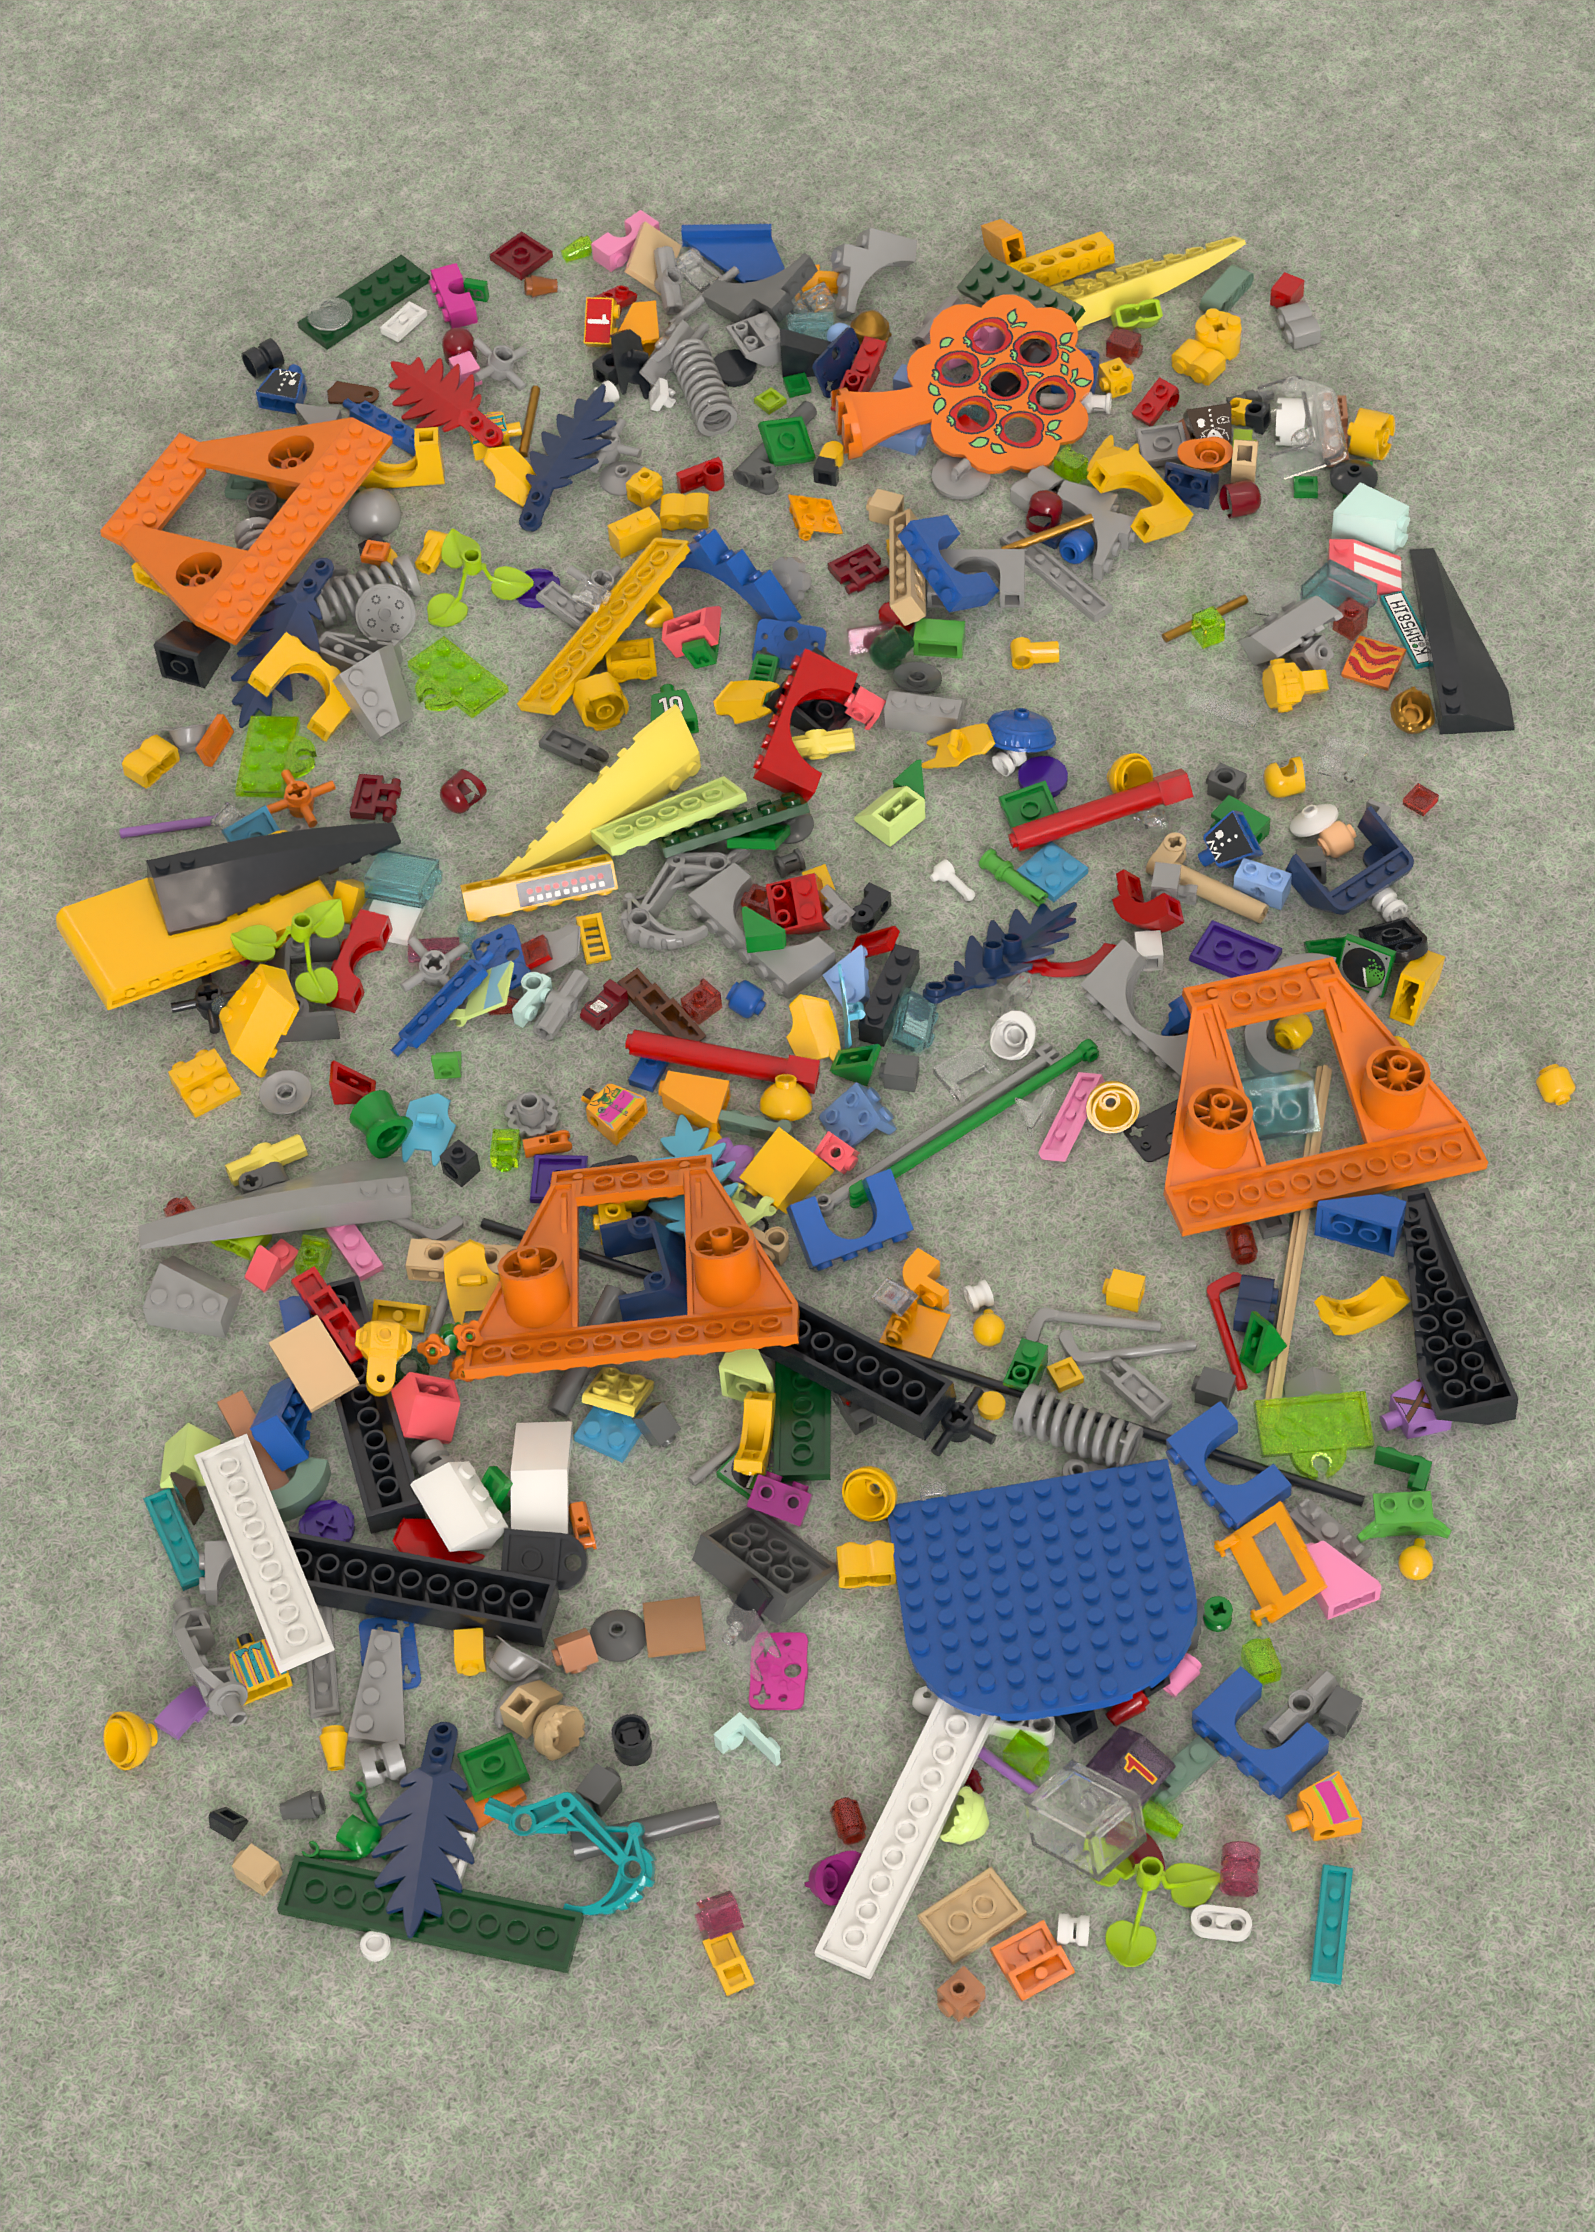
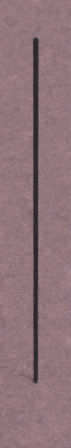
M486 1218L482 1219L480 1226L482 1229L520 1241L526 1232ZM579 1248V1259L643 1280L648 1274L654 1272ZM885 1345L934 1372L1021 1399L1024 1393L1023 1391L1003 1386V1381ZM1046 1395L1044 1397L1041 1396L1038 1405H1042ZM1056 1399L1053 1407L1054 1410H1056L1060 1399ZM1070 1403L1067 1414L1071 1413L1075 1404ZM1084 1407L1081 1416L1082 1419L1085 1418L1086 1413L1089 1410L1088 1408ZM1097 1411L1095 1423H1099L1104 1413ZM1111 1416L1109 1427L1113 1428L1116 1420L1120 1418ZM1124 1420L1125 1427L1123 1431L1128 1433V1430H1126V1428L1129 1424V1421ZM1139 1425L1143 1427L1142 1438L1167 1445L1166 1439L1172 1436ZM1218 1449L1213 1450L1208 1456L1209 1459L1256 1474L1269 1467V1465ZM1279 1469L1291 1485L1360 1507L1363 1505L1364 1495Z

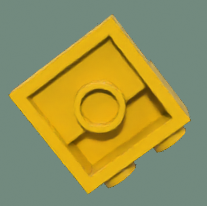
M653 638L617 641L606 652L607 672L618 683L626 682L630 679L648 680L652 677H657Z
M215 1048L209 1051L206 1049L200 1050L196 1053L194 1059L186 1063L179 1061L168 1071L171 1084L194 1118L241 1095L240 1088L229 1074L226 1064Z

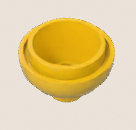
M1138 753L1120 756L1107 773V782L1113 794L1153 781L1151 764L1143 755Z
M782 1074L776 1076L775 1083L762 1094L759 1109L770 1119L795 1121L805 1117L812 1111V1099L807 1090L797 1083L795 1076Z
M1106 1081L1097 1085L1087 1098L1086 1114L1090 1123L1096 1129L1105 1133H1118L1126 1130L1135 1122L1139 1114L1140 1106L1136 1093L1128 1085L1119 1081ZM1108 1098L1115 1099L1114 1103L1110 1105L1105 1104Z
M862 1466L853 1470L845 1478L842 1486V1496L845 1505L851 1513L865 1521L876 1522L885 1519L890 1515L897 1503L898 1492L893 1479L885 1471L874 1466ZM873 1483L877 1484L880 1490L877 1489Z
M130 1711L115 1712L109 1717L104 1729L105 1750L109 1759L119 1769L131 1770L141 1765L147 1758L151 1747L157 1744V1730L153 1724H146L140 1716Z

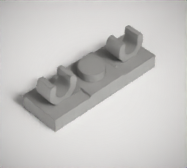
M1310 1498L1303 1500L1289 1514L1294 1524L1314 1542L1318 1543L1324 1540L1357 1566H1360L1371 1556V1550L1360 1543L1345 1527L1328 1515Z

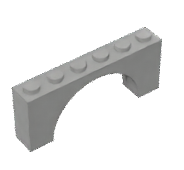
M734 862L688 894V910L695 919L699 918L705 923L710 933H716L728 949L733 948L743 963H749L754 967L755 972L761 979L766 978L778 994L782 993L790 999L836 965L835 950L817 936L806 943L788 946L780 950L747 953L744 932L738 926L735 916L740 904L753 892L752 879L747 872Z
M1122 939L1080 984L1087 991L1084 996L1093 1005L1099 1002L1104 1007L1101 1012L1112 1022L1117 1018L1121 1022L1119 1028L1129 1037L1134 1034L1139 1039L1136 1044L1147 1054L1152 1050L1157 1055L1154 1060L1162 1068L1166 1069L1169 1066L1175 1072L1171 1076L1181 1083L1188 1033L1178 1036H1162L1152 1033L1141 1026L1135 1013L1133 998L1137 980L1148 962L1129 943ZM1226 1031L1232 1048L1237 1041Z

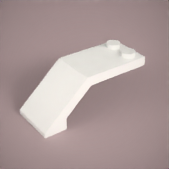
M572 1421L516 1423L511 1464V1482L513 1483L511 1487V1529L569 1534L568 1476L571 1450H573Z

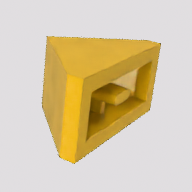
M355 879L336 881L333 899H341L344 923L351 924L352 919L357 916L359 910L362 909L374 891V886Z

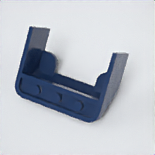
M1372 806L1366 809L1357 826L1372 844L1363 854V862L1367 868L1332 891H1329L1326 886L1319 882L1297 854L1292 856L1285 871L1292 873V886L1309 906L1338 915L1347 914L1411 871L1414 865L1413 856Z
M638 1216L599 1225L605 1256L616 1258L657 1248L662 1270L652 1272L644 1278L643 1285L645 1290L618 1296L622 1321L688 1315L685 1238L647 1216Z

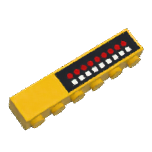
M607 853L460 885L468 921L483 922L491 916L506 917L512 915L514 911L523 910L529 912L536 910L538 906L542 905L557 906L565 900H584L588 895H608L613 892L612 890L618 889L613 860L610 854Z

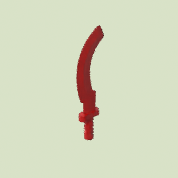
M1104 943L1090 957L1075 962H1049L1046 958L1024 962L1033 964V968L1020 973L1019 980H1026V974L1040 973L1041 976L1075 977L1089 974L1117 945Z

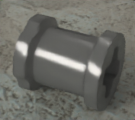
M798 848L794 849L790 854L782 857L777 855L773 858L776 870L781 878L786 877V874L792 871L806 869L804 857Z

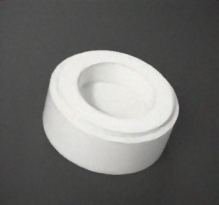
M368 1931L361 1939L360 1948L366 1959L381 1961L389 1955L391 1941L389 1936L384 1933Z

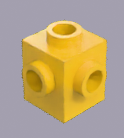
M1120 357L1098 365V383L1103 392L1112 393V399L1132 392L1133 373L1130 368L1125 366Z
M643 467L626 482L627 499L643 509L650 506L653 502L660 499L664 493L662 476L655 471Z
M625 1202L597 1205V1214L592 1215L594 1231L599 1230L601 1245L603 1243L599 1225L632 1218L631 1211H626Z

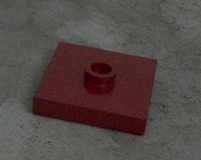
M521 231L489 254L490 261L519 280H523L552 259L553 251Z

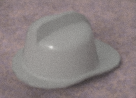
M211 724L157 728V730L169 731L177 748L184 753L196 752L195 748L206 733V727Z
M496 1635L500 1639V1643L493 1654L489 1666L503 1679L509 1682L522 1681L538 1667L554 1673V1670L549 1666L511 1647Z

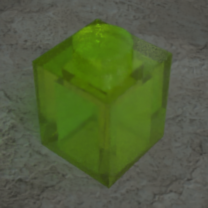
M1214 606L1192 614L1191 633L1202 649L1220 643L1225 639V620Z
M1270 1637L1262 1640L1259 1638L1252 1639L1242 1645L1241 1660L1248 1673L1263 1685L1281 1680L1282 1667Z
M1020 1729L1003 1750V1761L1033 1782L1037 1775L1042 1777L1050 1766L1049 1748Z

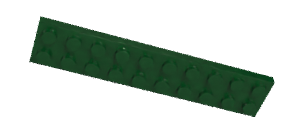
M299 1855L294 1856L277 1907L278 1914L363 1932L374 1931L384 1933L392 1938L563 1973H569L584 1920V1915L581 1912L463 1889L461 1893H458L443 1885L434 1883L441 1902L442 1916L437 1917L424 1912L416 1933L409 1939L405 1931L403 1910L391 1914L386 1913L389 1900L401 1881L376 1888L374 1882L381 1872Z

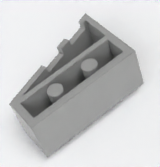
M325 631L319 638L320 656L322 660L330 666H335L342 673L391 643L378 641L375 637H369V640L355 638V635ZM392 640L391 643H393L400 665L403 661L400 641Z

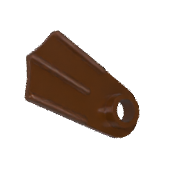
M336 381L327 390L329 404H343L347 398L358 404L365 400L369 403H374L379 398V391L374 387Z

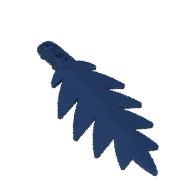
M601 384L587 400L580 398L576 400L574 418L562 414L556 416L557 429L561 437L545 431L541 433L543 447L548 456L533 450L530 451V462L536 475H526V479L532 487L519 518V525L523 530L534 532L541 527L542 518L550 504V498L554 489L572 484L573 481L568 479L569 477L599 463L597 458H578L592 454L612 443L610 439H591L617 424L615 420H598L615 406L613 402H603L606 393L605 384Z
M318 558L313 561L294 591L275 599V605L282 606L267 613L249 628L250 632H268L255 638L237 652L239 658L257 657L246 663L231 676L233 682L248 681L253 670L286 632L291 636L297 637L312 651L317 652L319 655L321 654L317 631L310 614L318 620L322 619L321 611L315 599L321 594L324 585L333 575L334 564L330 559ZM297 673V674H299L304 680H306V681L309 680V675L303 674V673ZM288 675L274 689L291 702L293 701V690L290 675ZM247 683L232 699V704L243 705L239 718L240 728L245 727L258 710L267 717H271L273 692L266 697Z
M1072 902L1053 911L1046 904L1042 903L1035 912L1031 925L1021 912L1015 909L1010 919L1008 933L1006 934L995 920H991L983 947L973 935L969 937L965 951V967L959 961H955L954 974L946 975L942 982L933 981L927 983L925 989H923L922 996L928 1002L938 1004L942 1003L943 1000L959 996L973 988L980 989L994 986L997 984V979L1031 970L1033 964L1024 962L1054 954V948L1041 947L1069 938V933L1056 932L1076 923V918L1068 917L1076 909L1077 903Z
M439 1722L430 1728L421 1767L411 1771L400 1781L401 1788L411 1787L405 1790L378 1819V1825L383 1826L402 1819L404 1820L394 1827L372 1851V1858L374 1859L400 1851L381 1871L374 1885L376 1888L401 1881L389 1900L386 1913L391 1914L403 1910L405 1931L409 1939L416 1933L424 1912L437 1917L442 1916L441 1902L434 1882L458 1893L463 1891L453 1865L443 1852L471 1865L475 1863L469 1846L450 1822L457 1823L474 1832L479 1830L472 1812L454 1789L466 1791L467 1785L451 1769L458 1739V1730L454 1724L449 1722Z

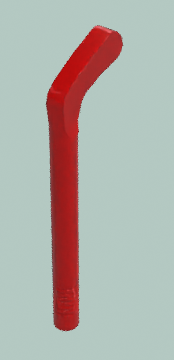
M1232 1272L1208 1285L1206 1295L1211 1305L1233 1375H1236V1388L1238 1391L1246 1390L1248 1386L1219 1296L1226 1290L1240 1286L1242 1275L1238 1272Z

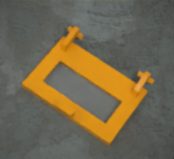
M1281 1501L1227 1536L1224 1540H1216L1214 1542V1548L1221 1557L1226 1556L1224 1550L1230 1547L1260 1604L1261 1609L1250 1611V1617L1257 1627L1263 1625L1261 1619L1264 1617L1267 1618L1269 1623H1274L1328 1587L1284 1503Z

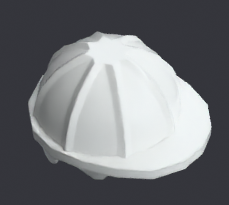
M1012 1010L1001 1016L995 1022L990 1032L989 1043L993 1052L999 1057L1010 1061L1022 1059L1029 1054L1036 1037V1026L1033 1019L1027 1013L1019 1010Z

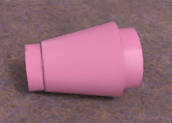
M1186 1653L1177 1667L1169 1674L1171 1683L1164 1687L1163 1690L1176 1697L1178 1693L1200 1675L1202 1664L1195 1657Z

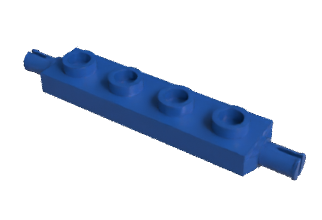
M348 398L344 400L343 407L349 410V418L353 417L392 436L394 445L412 456L416 455L413 428L366 400L360 404H356Z
M487 949L478 960L470 959L398 1033L400 1040L390 1051L399 1057L408 1046L417 1049L424 1043L432 1032L444 1023L446 1018L486 978L488 973L485 966L495 957L494 954Z

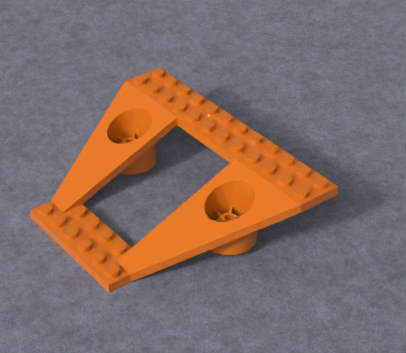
M353 417L198 442L179 432L100 530L101 536L121 546L196 626L236 646L392 445L393 438ZM206 468L266 481L269 489L277 497L287 500L248 551L161 531L207 474Z
M1333 957L1183 988L1182 997L1188 1007L1191 1018L1163 1193L1182 1237L1317 1207L1318 1202L1323 1200L1367 1196L1487 1169L1488 1161L1468 1121L1430 1079L1429 1064L1422 1055L1410 1048L1403 1047L1343 978ZM1323 1009L1364 1144L1266 1165L1252 1119V1103L1244 1092L1226 1029Z
M712 1154L552 1172L550 1187L517 1249L508 1252L500 1259L497 1265L500 1281L478 1320L480 1324L479 1333L484 1339L483 1344L479 1347L473 1346V1344L467 1346L463 1371L465 1379H484L492 1376H512L520 1373H539L556 1369L567 1370L575 1367H595L603 1364H622L624 1362L640 1360L650 1361L667 1357L678 1358L695 1354L706 1355L713 1352H733L750 1348L761 1349L778 1345L789 1346L799 1343V1306L795 1297L754 1236L753 1231L749 1228L714 1174ZM678 1195H685L688 1315L579 1327V1206L593 1207L604 1203L620 1204L631 1200L647 1201L658 1197L674 1198Z

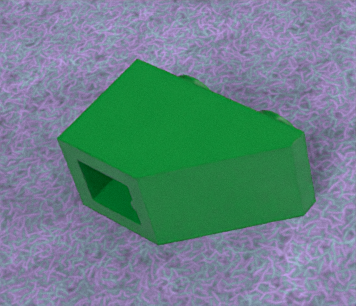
M1021 1338L1004 1378L1003 1386L1024 1392L1031 1383L1039 1385L1048 1364V1345Z

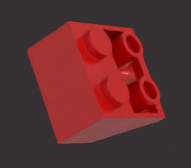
M815 873L765 884L771 920L785 929L786 934L805 935L831 929L830 924L823 918L828 912L827 906L824 903L825 896L820 892L823 889V883Z

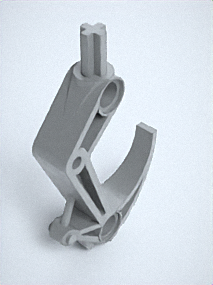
M734 848L726 855L719 852L681 853L668 857L647 893L635 896L634 893L628 892L622 897L623 906L626 910L622 913L620 921L627 940L633 944L639 943L640 947L646 949L669 950L694 944L709 936L706 925L693 930L677 931L661 925L656 918L679 887L686 886L688 888L697 884H704L734 862L738 864L750 856V852L747 849Z

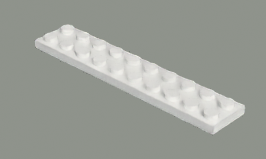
M242 1435L194 1455L279 1672H285L334 1651L335 1649L248 1435Z
M938 1698L815 1949L816 1957L871 1980L959 1797L958 1793L963 1788L997 1716L981 1714L980 1717L963 1712Z

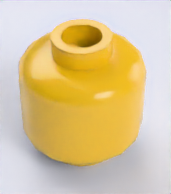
M1304 1013L1282 1017L1274 1027L1275 1040L1284 1049L1297 1050L1301 1048L1313 1034L1312 1023Z
M1552 1064L1540 1070L1539 1076L1536 1079V1085L1543 1100L1547 1103L1555 1102L1557 1106L1571 1100L1570 1095L1576 1089L1569 1070L1563 1066L1559 1067L1558 1064Z

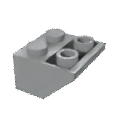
M767 311L726 326V331L746 359L766 367L781 362L780 328Z

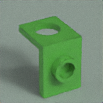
M461 1051L436 1052L435 1055H431L435 1079L461 1078Z

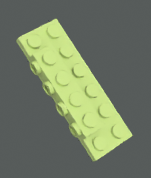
M723 776L590 830L592 839L612 856L622 855L631 848L647 845L653 839L669 836L675 830L691 827L695 822L702 819L713 818L717 813L724 810L735 809L739 804L747 802V797L742 789Z

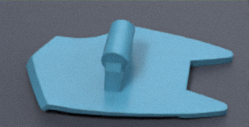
M838 964L844 1019V1049H849L852 1046L850 1021L863 1019L865 1017V1010L862 1002L847 1003L844 977L842 976L841 964Z
M436 1093L410 1101L406 1117L413 1121V1127L402 1144V1159L404 1163L409 1160L414 1150L431 1151L433 1166L439 1163L440 1155L446 1150L456 1127L448 1116L450 1099Z

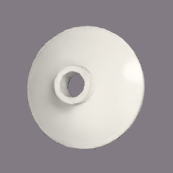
M1332 804L1309 805L1305 807L1292 820L1290 824L1291 833L1298 837H1307L1322 832L1338 818L1337 808Z

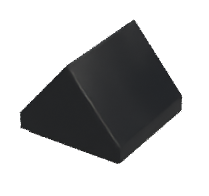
M223 1807L209 1813L210 1829L233 1842L249 1822L247 1818L228 1807Z

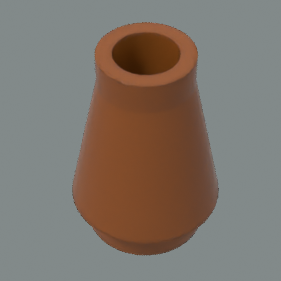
M534 275L525 277V295L533 298L549 293H557V279Z

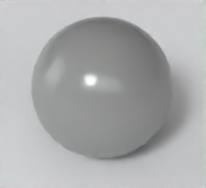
M368 488L359 492L352 499L348 509V520L353 531L362 537L370 538L377 533L384 537L394 532L399 526L401 509L396 498L388 491L380 488Z

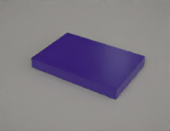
M1212 920L1190 954L1189 961L1227 977L1234 978L1269 970L1276 964L1282 954V948Z

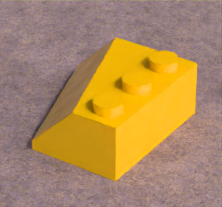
M259 964L218 1013L231 1053L261 1078L265 1077L268 1071L264 1067L269 1058H274L278 1051L276 1044L280 1036L287 1034L299 1011V1006L286 970Z

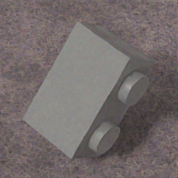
M1155 862L1151 885V900L1162 893H1166L1180 902L1196 905L1198 885H1180L1181 865Z

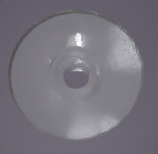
M338 297L320 299L313 303L307 312L309 323L314 328L324 331L342 328L349 323L353 315L351 305L346 300Z

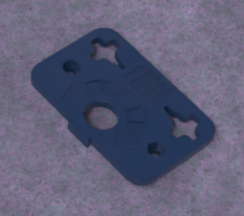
M847 327L833 340L813 364L814 374L825 398H831V391L839 389L847 369L850 370L853 365V354H857L860 344L854 329L851 327ZM837 347L838 356L834 360L832 358V351ZM827 382H832V385L830 386L831 391L826 390L828 386Z

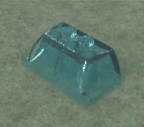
M1296 1069L1240 1078L1244 1092L1252 1103V1119L1259 1141L1321 1131L1313 1078L1307 1072Z

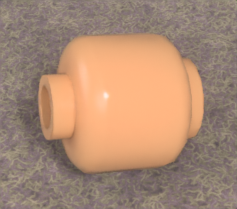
M1335 821L1331 826L1319 833L1317 844L1321 846L1326 857L1330 855L1332 858H1338L1355 847L1354 838L1357 835L1350 824L1345 825L1341 821Z

